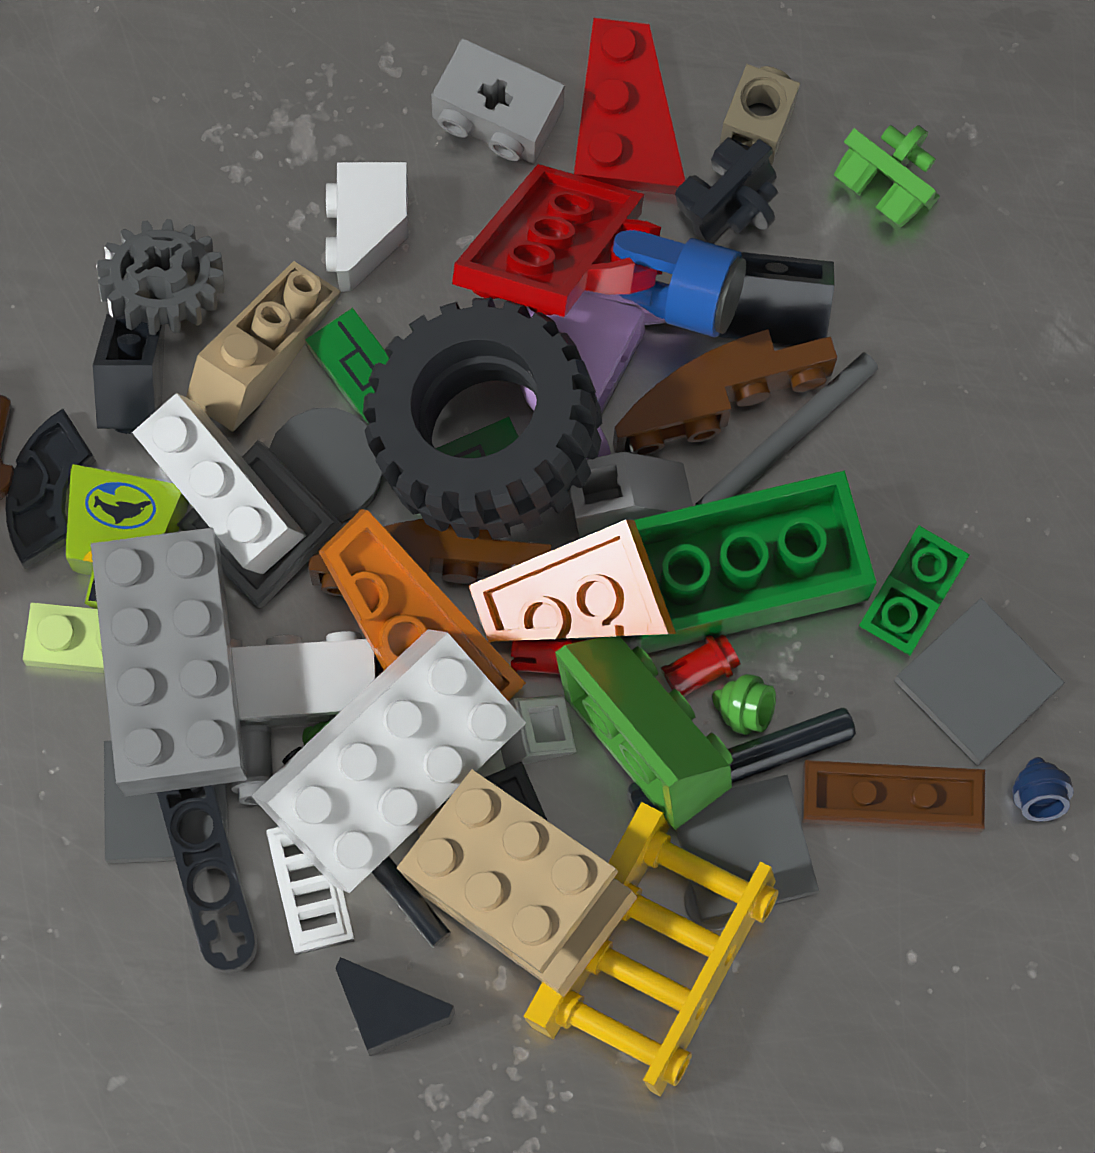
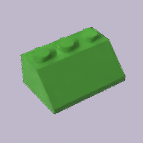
M611 636L568 644L555 652L567 702L633 781L642 789L653 805L663 812L665 819L674 830L732 788L729 764L733 762V758L729 750L714 733L711 732L705 737L692 720L696 716L690 704L676 689L669 693L655 678L659 674L655 664L641 647L636 646L631 650L620 636Z

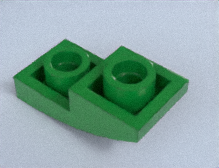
M918 525L859 624V627L911 656L970 554Z

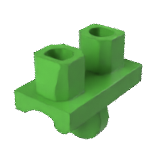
M892 125L884 131L881 139L895 149L892 156L855 128L844 140L849 150L843 156L834 176L859 196L878 171L894 182L876 208L898 226L902 227L919 212L923 205L930 210L940 198V195L936 193L937 191L905 167L911 161L926 173L936 160V158L921 148L928 136V131L920 125L913 128L907 136Z

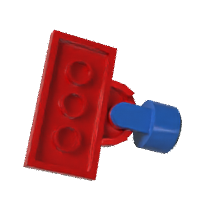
M537 164L454 263L452 284L470 289L476 295L483 298H500L527 306L535 313L542 312L545 315H558L561 317L567 315L584 291L607 295L619 294L622 298L635 302L656 317L665 319L667 324L716 338L720 333L726 332L735 314L744 284L746 261L742 258L740 251L695 238H690L684 244L660 237L661 226L648 221L637 220L642 214L645 195L643 193ZM662 272L673 274L670 284L657 281L656 275H662Z

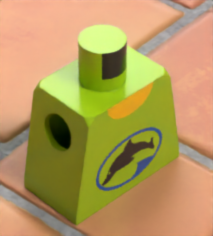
M72 465L66 559L74 572L91 576L85 598L86 605L98 609L91 543L178 532L179 527L177 524L185 516L189 501L174 483Z

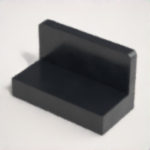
M741 252L742 258L746 261V272L741 296L728 329L725 333H720L718 337L738 339L768 329L772 343L799 345L826 338L835 287L834 262Z

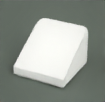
M564 695L516 698L509 701L527 723L500 748L503 763L506 767L523 762L524 765L577 752Z

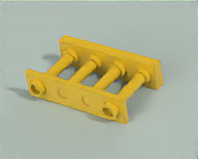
M641 802L608 862L618 871L614 878L630 888L637 896V899L621 920L626 922L631 917L709 957L692 989H689L613 949V942L609 940L610 934L564 997L542 982L523 1017L532 1029L553 1040L560 1027L568 1029L573 1025L647 1064L650 1067L643 1081L649 1091L661 1097L668 1083L676 1086L685 1074L692 1057V1053L687 1051L686 1048L754 921L757 920L763 923L768 918L777 900L779 890L773 888L776 881L771 866L761 861L748 882L670 843L671 836L667 834L669 826L663 812ZM660 864L737 903L721 935L642 896V889L638 885L648 866L655 869ZM602 971L679 1011L663 1043L660 1044L584 1004V996L579 993L590 972L598 975Z

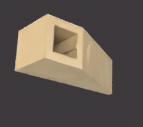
M293 261L198 354L186 398L198 403L209 417L233 432L265 400L305 345V339L313 334L339 298L341 291Z

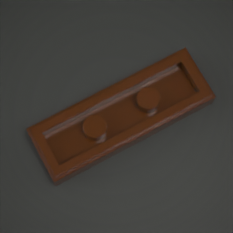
M805 760L803 764L802 823L982 832L985 829V769Z

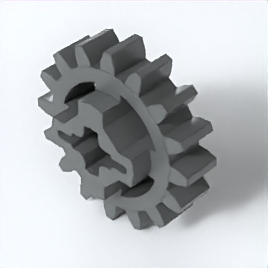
M166 219L162 229L153 230L152 225L147 220L142 222V233L134 235L127 229L121 230V246L107 242L104 246L106 259L98 260L97 262L100 299L103 302H108L109 315L112 318L125 314L128 329L133 330L141 322L148 323L149 334L156 335L160 325L169 324L170 329L176 334L180 333V321L188 319L197 326L202 323L201 308L210 311L217 309V294L224 293L225 289L221 252H213V242L210 236L196 240L195 226L189 224L181 232L174 231L172 220ZM199 273V276L195 281L194 275Z

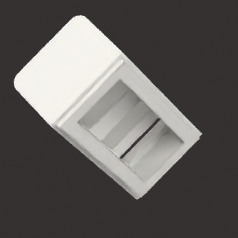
M280 827L266 830L294 953L299 954L355 940L344 891L332 885L324 875L292 882L290 872L315 865L304 853L286 857L284 847L295 845V843ZM330 888L331 899L297 907L296 896ZM336 913L338 923L306 931L302 930L301 920Z

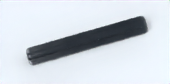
M839 708L728 748L733 758V762L729 764L732 783L851 740L856 735V729L850 713L846 708ZM635 782L631 783L627 790L635 813L641 802L657 809L643 793L642 789Z

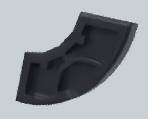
M63 408L39 426L20 451L15 461L17 465L14 469L8 497L6 496L5 510L9 537L24 569L66 545L72 465L90 467L96 461Z

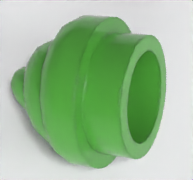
M744 674L737 680L726 683L723 689L715 690L712 693V702L714 707L721 713L724 722L733 731L748 735L752 731L763 732L769 726L775 710L776 692L773 686L764 684L761 677Z

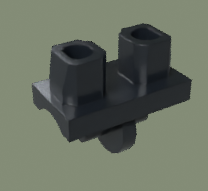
M727 137L714 151L711 158L713 170L722 177L713 186H710L697 175L689 176L676 189L677 205L692 221L696 239L713 244L729 226L735 232L740 233L749 223L764 230L775 221L774 212L768 204L778 194V190L771 184L777 178L776 172L769 161V157L773 154L772 147L760 139L749 147L731 137Z

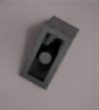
M106 314L93 361L97 429H114L119 433L133 434L132 432L161 407L165 324L160 325L156 335H150L148 323L141 322L136 328L130 330L126 326L125 314L116 318Z

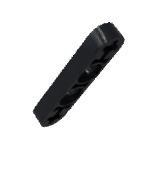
M214 785L191 788L193 794L205 788L206 798L186 799L173 808L170 805V798H182L180 789L157 792L200 951L204 959L216 970L225 973L238 972L246 968L254 959L257 951V937ZM200 810L206 812L213 820L211 835L202 843L191 844L185 842L179 834L181 819L191 811ZM216 868L224 871L229 878L230 887L228 893L217 902L209 903L202 901L195 892L197 877L207 869ZM237 904L239 915H226L232 933L235 936L244 935L246 944L237 947L238 958L228 961L222 952L213 953L212 944L221 941L217 921L213 919L204 925L202 915L220 914Z

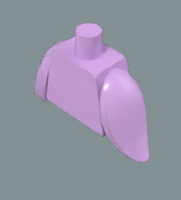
M590 291L582 293L565 317L546 315L555 321L559 332L567 333L577 346L596 390L595 394L601 407V414L645 333V325L666 322L665 319L656 317L635 302L622 298L619 294L607 295ZM527 307L529 314L532 317L535 312L531 311ZM520 385L526 402L535 410L536 395L530 389ZM599 427L597 430L602 441L598 457L610 455L608 440L601 427Z

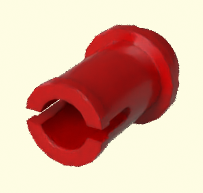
M724 634L715 639L711 635L706 636V644L669 665L660 667L671 690L676 689L685 697L722 675H725L728 679L733 677L732 670L740 666L741 663Z
M566 638L512 641L511 657H514V660H511V667L516 673L521 671L560 674L555 652L565 645L586 640Z

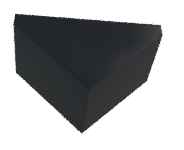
M339 958L335 969L369 1056L451 1023L455 1014L454 1005L349 960Z

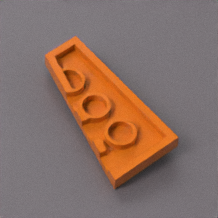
M361 509L319 550L323 561L383 670L390 666L423 633L430 629L448 632L507 701L526 684L368 510Z

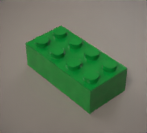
M845 470L634 520L676 634L635 635L637 646L641 647L646 653L705 640V637L708 635L714 638L722 634H731L868 601L877 583Z

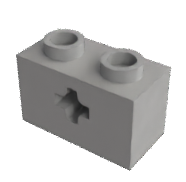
M462 38L431 95L432 116L445 131L452 135L465 138L469 134L488 143L493 152L507 160L518 161L521 158L535 164L564 109L565 85Z

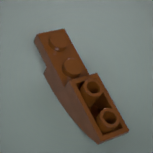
M767 329L738 338L704 353L657 383L630 408L614 428L613 448L615 453L630 452L646 456L665 447L664 442L687 437L688 442L708 440L720 434L721 428L728 425L731 412L730 402L736 401L738 406H750L768 399L771 396L770 392L792 387L795 392H804L823 385L827 381L826 378L832 376L838 358L831 336L775 351Z
M423 518L384 526L387 532L430 579L432 573H442V579L461 584L477 582V576L490 577L550 552L552 546L551 544L494 540L488 530H479V535L476 539L462 538L456 535L451 524L447 530L441 532L427 525ZM320 553L311 557L309 561V574L312 585L321 586V591L324 593L343 596Z

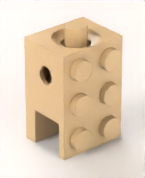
M472 769L445 805L436 809L418 827L420 838L397 866L402 875L426 899L563 997L637 899V896L630 888L614 878L618 873L615 867Z

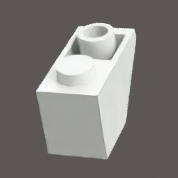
M406 162L337 163V183H326L327 218H337V237H326V271L337 272L338 285L341 292H351L408 238V175Z

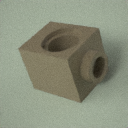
M746 64L723 122L720 144L727 137H731L751 147L760 139L772 147L773 154L769 157L770 164L772 165L795 108L800 83L791 80L785 72L770 66L757 68ZM755 103H763L770 106L775 113L769 116H758L752 113L748 107Z

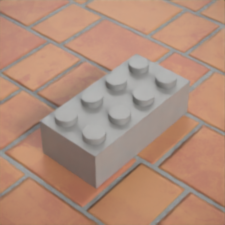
M213 527L91 543L116 784L126 797L247 780L221 553Z

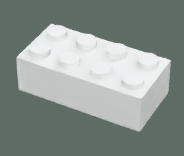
M428 629L263 784L252 797L332 885L350 893L455 792L471 769L476 772L527 722L448 632Z

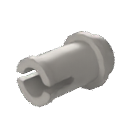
M246 725L241 727L247 780L232 782L231 785L232 791L238 794L239 803L259 805L252 795L273 776L270 741L272 734L271 728L268 726Z

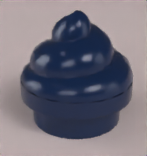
M1035 757L1027 763L1025 769L1017 776L1012 788L1014 803L1022 810L1023 816L1029 820L1040 822L1054 820L1066 814L1074 794L1070 776L1063 770H1059L1055 764L1045 762L1041 757Z

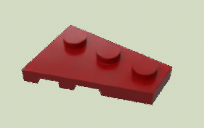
M593 18L574 174L625 189L675 195L676 189L685 181V176L650 24Z

